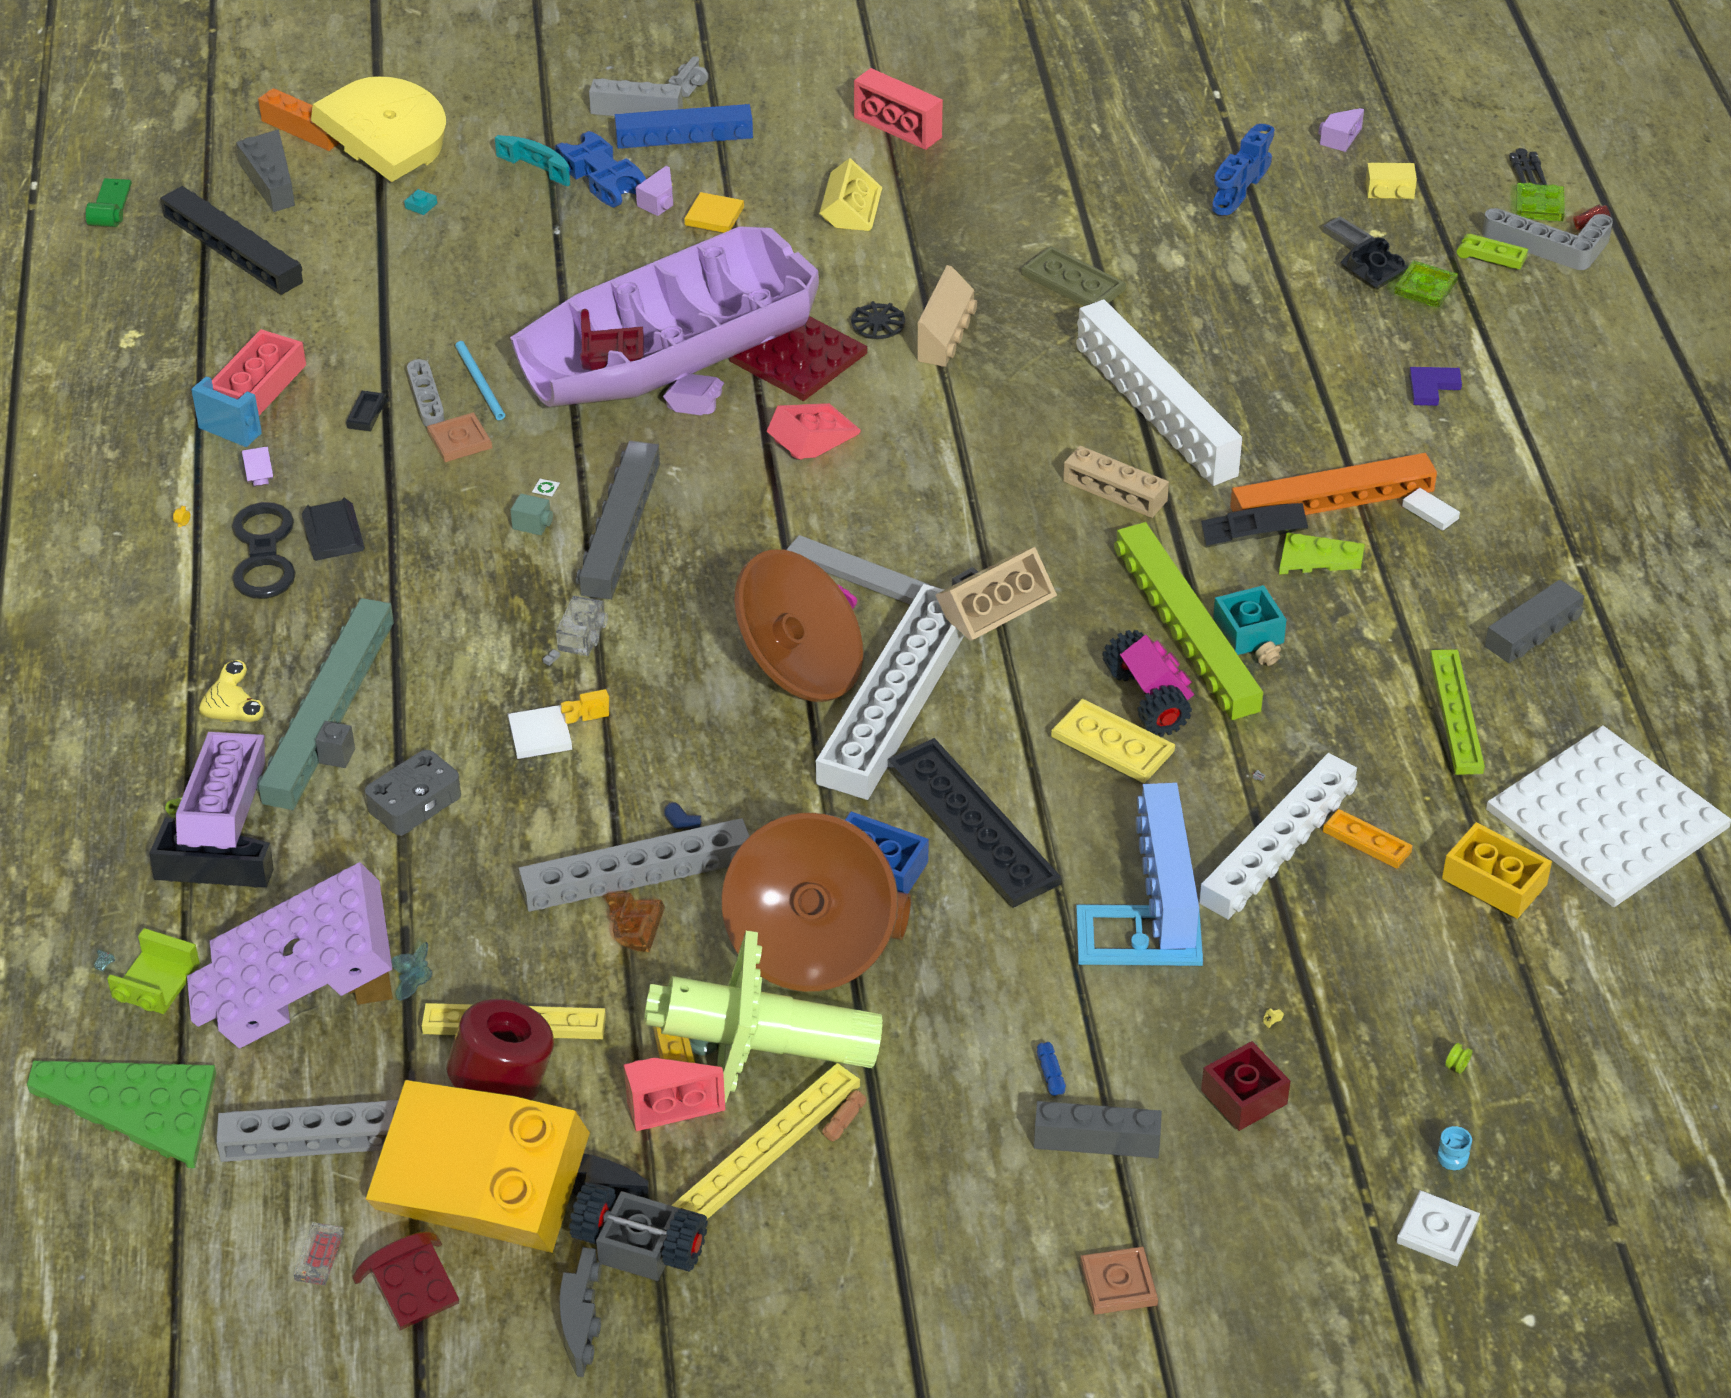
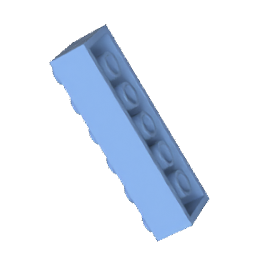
M1143 784L1142 796H1137V809L1141 816L1136 817L1137 834L1142 833V837H1139L1140 854H1145V857L1142 858L1143 874H1148L1149 877L1146 878V894L1152 895V899H1149L1150 916H1155V920L1152 922L1153 937L1159 938L1160 949L1196 948L1199 903L1178 784Z

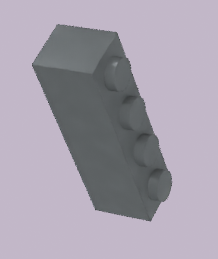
M1558 580L1490 625L1487 630L1485 647L1507 663H1511L1518 657H1523L1528 650L1542 644L1546 638L1560 632L1565 625L1571 621H1576L1582 615L1584 595L1562 580Z
M1037 1101L1034 1149L1159 1158L1162 1111Z

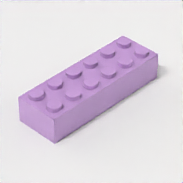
M208 732L176 812L177 844L189 847L216 846L220 849L236 848L257 789L258 779L262 775L265 766L264 735Z

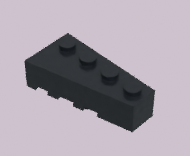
M168 817L164 818L149 853L154 880L267 888L274 870L269 842L240 835L236 848L220 849L216 846L189 847L177 844L175 820Z

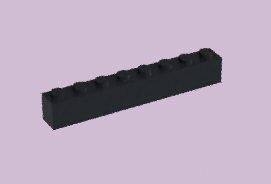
M181 186L160 197L163 216L278 294L283 295L303 283V269L297 260H294L282 250L277 249L267 240L262 239L252 230L247 229L208 201L203 200L193 191L191 192L184 186Z

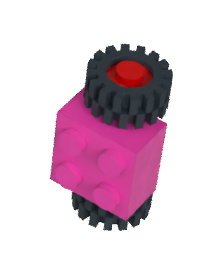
M1127 630L1125 635H1122V633L1117 634L1118 638L1116 640L1114 638L1109 640L1111 645H1105L1106 651H1103L1102 656L1104 658L1102 659L1114 678L1116 677L1119 681L1121 679L1128 681L1129 677L1132 680L1136 679L1142 690L1146 693V700H1141V706L1137 708L1139 712L1138 717L1147 731L1155 735L1158 734L1159 737H1164L1165 733L1172 735V730L1174 729L1176 732L1179 731V726H1185L1187 724L1185 719H1190L1191 717L1189 712H1192V708L1187 700L1194 696L1193 691L1189 687L1192 681L1183 670L1179 671L1178 666H1180V663L1171 652H1167L1159 640L1153 642L1147 635H1144L1142 632L1139 633L1138 630H1134L1133 633Z

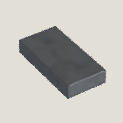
M1340 216L1323 225V232L1351 250L1369 238H1374Z

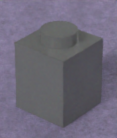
M325 721L315 740L319 763L346 768L355 751L352 726Z

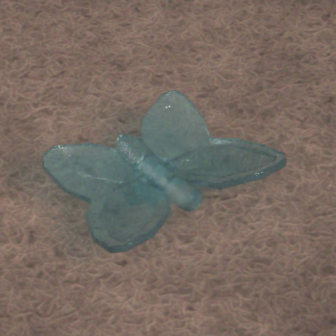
M424 942L414 955L401 954L393 957L392 967L399 973H403L399 976L402 982L396 991L397 1000L402 1001L409 998L416 992L419 985L425 984L431 979L432 970L427 967L428 962L425 961L428 942Z

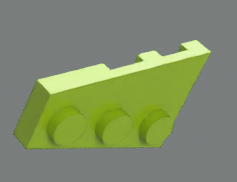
M1287 533L1279 575L1288 574L1289 570L1302 569V573L1312 572L1313 568H1326L1329 571L1361 569L1365 544Z

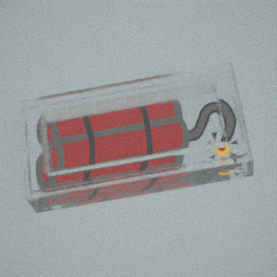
M312 1222L293 1274L295 1281L326 1285L344 1236L343 1227Z

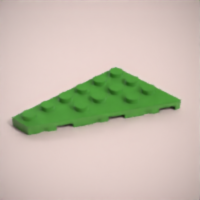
M33 1061L27 1087L30 1093L40 1098H47L57 1106L62 1104L74 1110L76 1115L95 1124H102L105 1129L112 1132L117 1130L129 1136L131 1141L145 1148L157 1150L160 1155L166 1158L174 1157L186 1163L187 1168H195L216 1078L215 1065Z

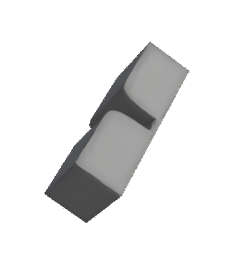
M553 649L549 656L547 655L543 658V663L550 666L560 657V652Z

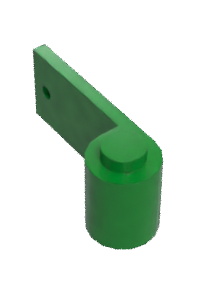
M104 178L96 203L89 202L87 204V225L118 227L119 223L123 221V209L132 181L129 179Z

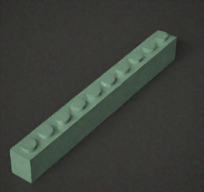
M361 598L356 608H352L346 626L341 628L339 639L336 644L334 643L331 646L328 659L321 664L317 679L312 681L306 699H302L296 717L291 719L285 737H281L275 755L270 757L268 768L264 775H261L258 779L257 791L260 792L262 804L294 810L319 764L315 740L325 721L341 723L394 624L391 603Z

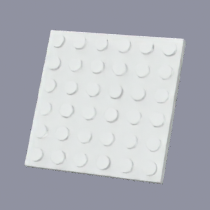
M1605 726L1598 728L1489 800L1486 810L1612 907L1622 903L1724 832L1731 824V819Z

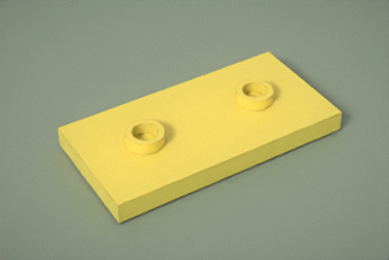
M1083 698L1051 730V737L1144 784L1175 751V744Z

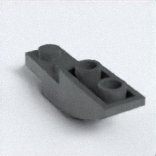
M584 1247L576 1274L563 1272L560 1288V1316L563 1339L569 1361L577 1377H584L587 1364L592 1365L595 1351L592 1341L593 1337H599L601 1329V1318L596 1317L594 1304L595 1289L592 1288L594 1282H599L602 1264L597 1262L596 1249Z

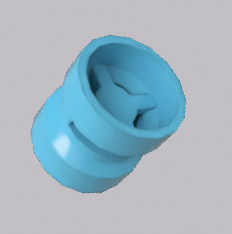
M1458 1126L1446 1128L1441 1134L1437 1154L1438 1162L1450 1170L1464 1168L1468 1164L1469 1151L1472 1144L1471 1134Z

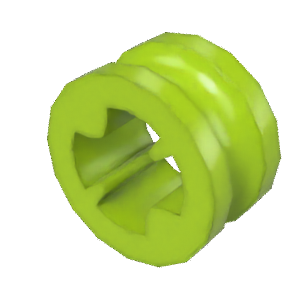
M1456 1043L1447 1057L1445 1066L1449 1069L1454 1067L1456 1073L1461 1074L1471 1059L1472 1050L1470 1048L1464 1050L1462 1044Z

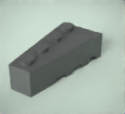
M279 129L258 136L247 137L236 142L240 166L271 210L276 212L295 206L292 183Z

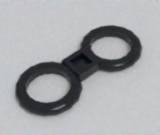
M274 502L251 504L234 517L232 524L234 535L242 543L249 545L250 557L243 560L235 568L232 577L235 588L244 596L253 599L275 597L287 591L294 583L296 572L293 564L287 558L277 555V543L289 535L294 525L292 513L283 505ZM259 514H273L283 520L282 525L277 530L268 534H252L243 528L248 519ZM273 565L284 571V576L280 581L270 586L255 587L244 581L245 575L258 566Z

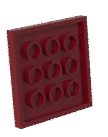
M809 316L805 325L729 357V360L742 369L805 401L867 354V346Z

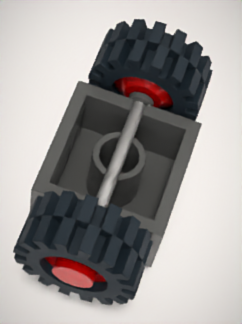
M586 1182L582 1186L581 1192L577 1195L578 1200L574 1202V1212L571 1213L570 1217L572 1219L569 1228H571L570 1235H572V1238L597 1244L598 1262L602 1265L656 1281L659 1280L666 1265L688 1272L694 1269V1264H697L698 1256L702 1253V1245L705 1243L704 1236L707 1234L706 1227L708 1225V1221H706L707 1216L622 1191L616 1202H614L616 1194H614L615 1190L613 1188L593 1182Z

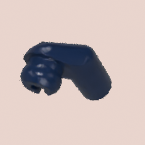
M676 802L668 803L665 806L664 815L674 828L695 829L702 826L701 815H687Z

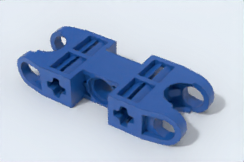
M1268 124L1253 126L1241 140L1240 151L1236 155L1229 154L1220 165L1214 177V184L1218 187L1212 203V211L1219 215L1232 214L1246 198L1247 187L1251 183L1257 184L1267 172L1272 162V155L1268 150L1273 141L1274 127ZM1260 131H1267L1268 133L1264 134L1260 133ZM1219 205H1225V206H1228V207H1226V208H1220V207H1218V206H1219Z
M587 131L582 133L581 144L570 145L562 142L555 145V151L569 165V174L575 180L583 176L588 177L590 192L610 207H617L622 204L621 194L633 193L636 195V187L646 180L642 171L629 159L625 158L616 162L613 159V146L594 132Z

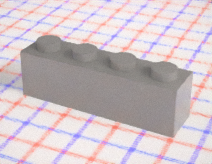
M601 78L593 79L589 90L591 114L615 116V114L683 109L682 86L653 84L650 82L640 83L627 80L615 81Z

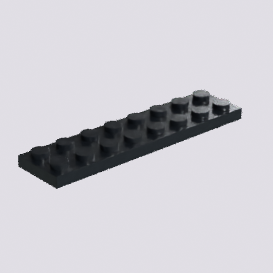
M935 738L888 759V768L1013 908L1061 885V876Z

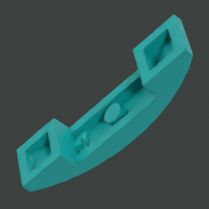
M506 135L494 137L497 157L513 164L518 160L525 161L548 171L550 180L567 187L570 185L569 165L553 149L526 138Z

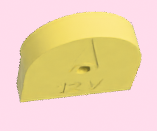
M368 77L354 81L314 103L311 121L344 145V151L354 159L359 160L361 158L389 181L393 182L422 164H430L439 155L443 145L446 116L439 101L424 88L412 82L393 77Z

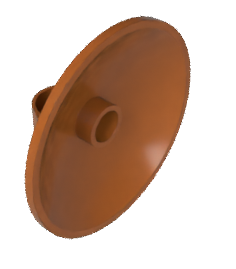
M774 549L764 551L750 559L738 576L734 601L741 634L748 650L759 666L780 687L808 701H832L847 693L857 682L862 669L863 642L854 611L842 590L822 568L795 552Z
M821 813L792 814L778 818L759 828L741 845L734 855L727 870L722 891L723 920L729 939L736 952L739 953L746 930L758 932L757 945L762 946L760 962L756 964V969H760V976L773 984L797 991L828 990L842 986L862 975L878 960L888 945L890 938L903 939L911 909V895L897 892L895 877L889 861L876 842L854 824L839 817Z

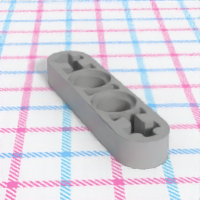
M421 359L409 362L407 365L408 378L423 425L427 427L445 421L444 410L428 362ZM420 385H429L427 387H418ZM425 400H434L428 403L423 402Z

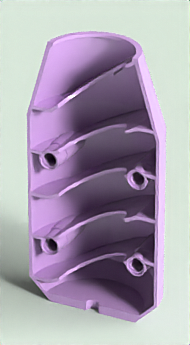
M737 227L576 294L510 337L519 365L529 385L537 397L548 407L636 398L805 325L819 286L818 270L799 252L794 253L791 245L772 228ZM582 309L589 311L591 331L643 326L644 358L630 362L622 352L610 350L608 352V364L605 368L583 370L580 361V354L582 353Z

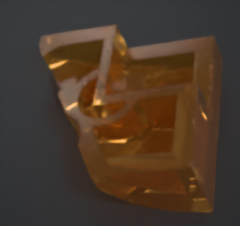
M607 893L606 901L610 907L611 912L609 915L614 925L613 932L616 941L636 951L650 952L665 909L662 900H634L631 893Z

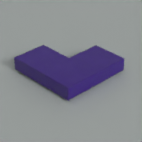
M1410 367L1409 376L1413 405L1437 406L1439 405L1438 390H1461L1460 368Z

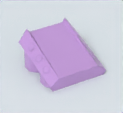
M690 374L673 381L663 397L666 400L667 407L675 412L694 415L710 414L716 409V398L721 396L724 383L717 377Z

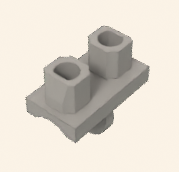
M697 56L692 57L687 64H682L678 68L679 74L672 76L669 79V84L682 86V96L689 97L698 85H704L709 77L706 69L699 67V58Z

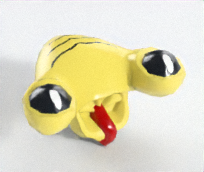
M235 660L224 665L218 680L207 691L200 703L199 712L202 715L221 722H232L234 720L254 722L263 717L264 706L261 701L252 699L243 691L242 687L237 686L247 673V667L244 662Z

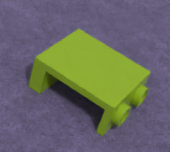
M144 928L138 936L141 954L123 978L110 974L107 980L112 998L117 1001L139 1006L146 1011L165 1014L187 983V976L194 973L199 966L196 944Z

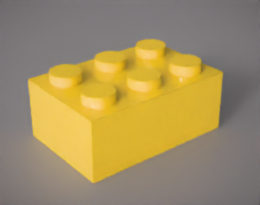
M1476 822L1446 855L1442 879L1518 919L1547 886L1552 861Z

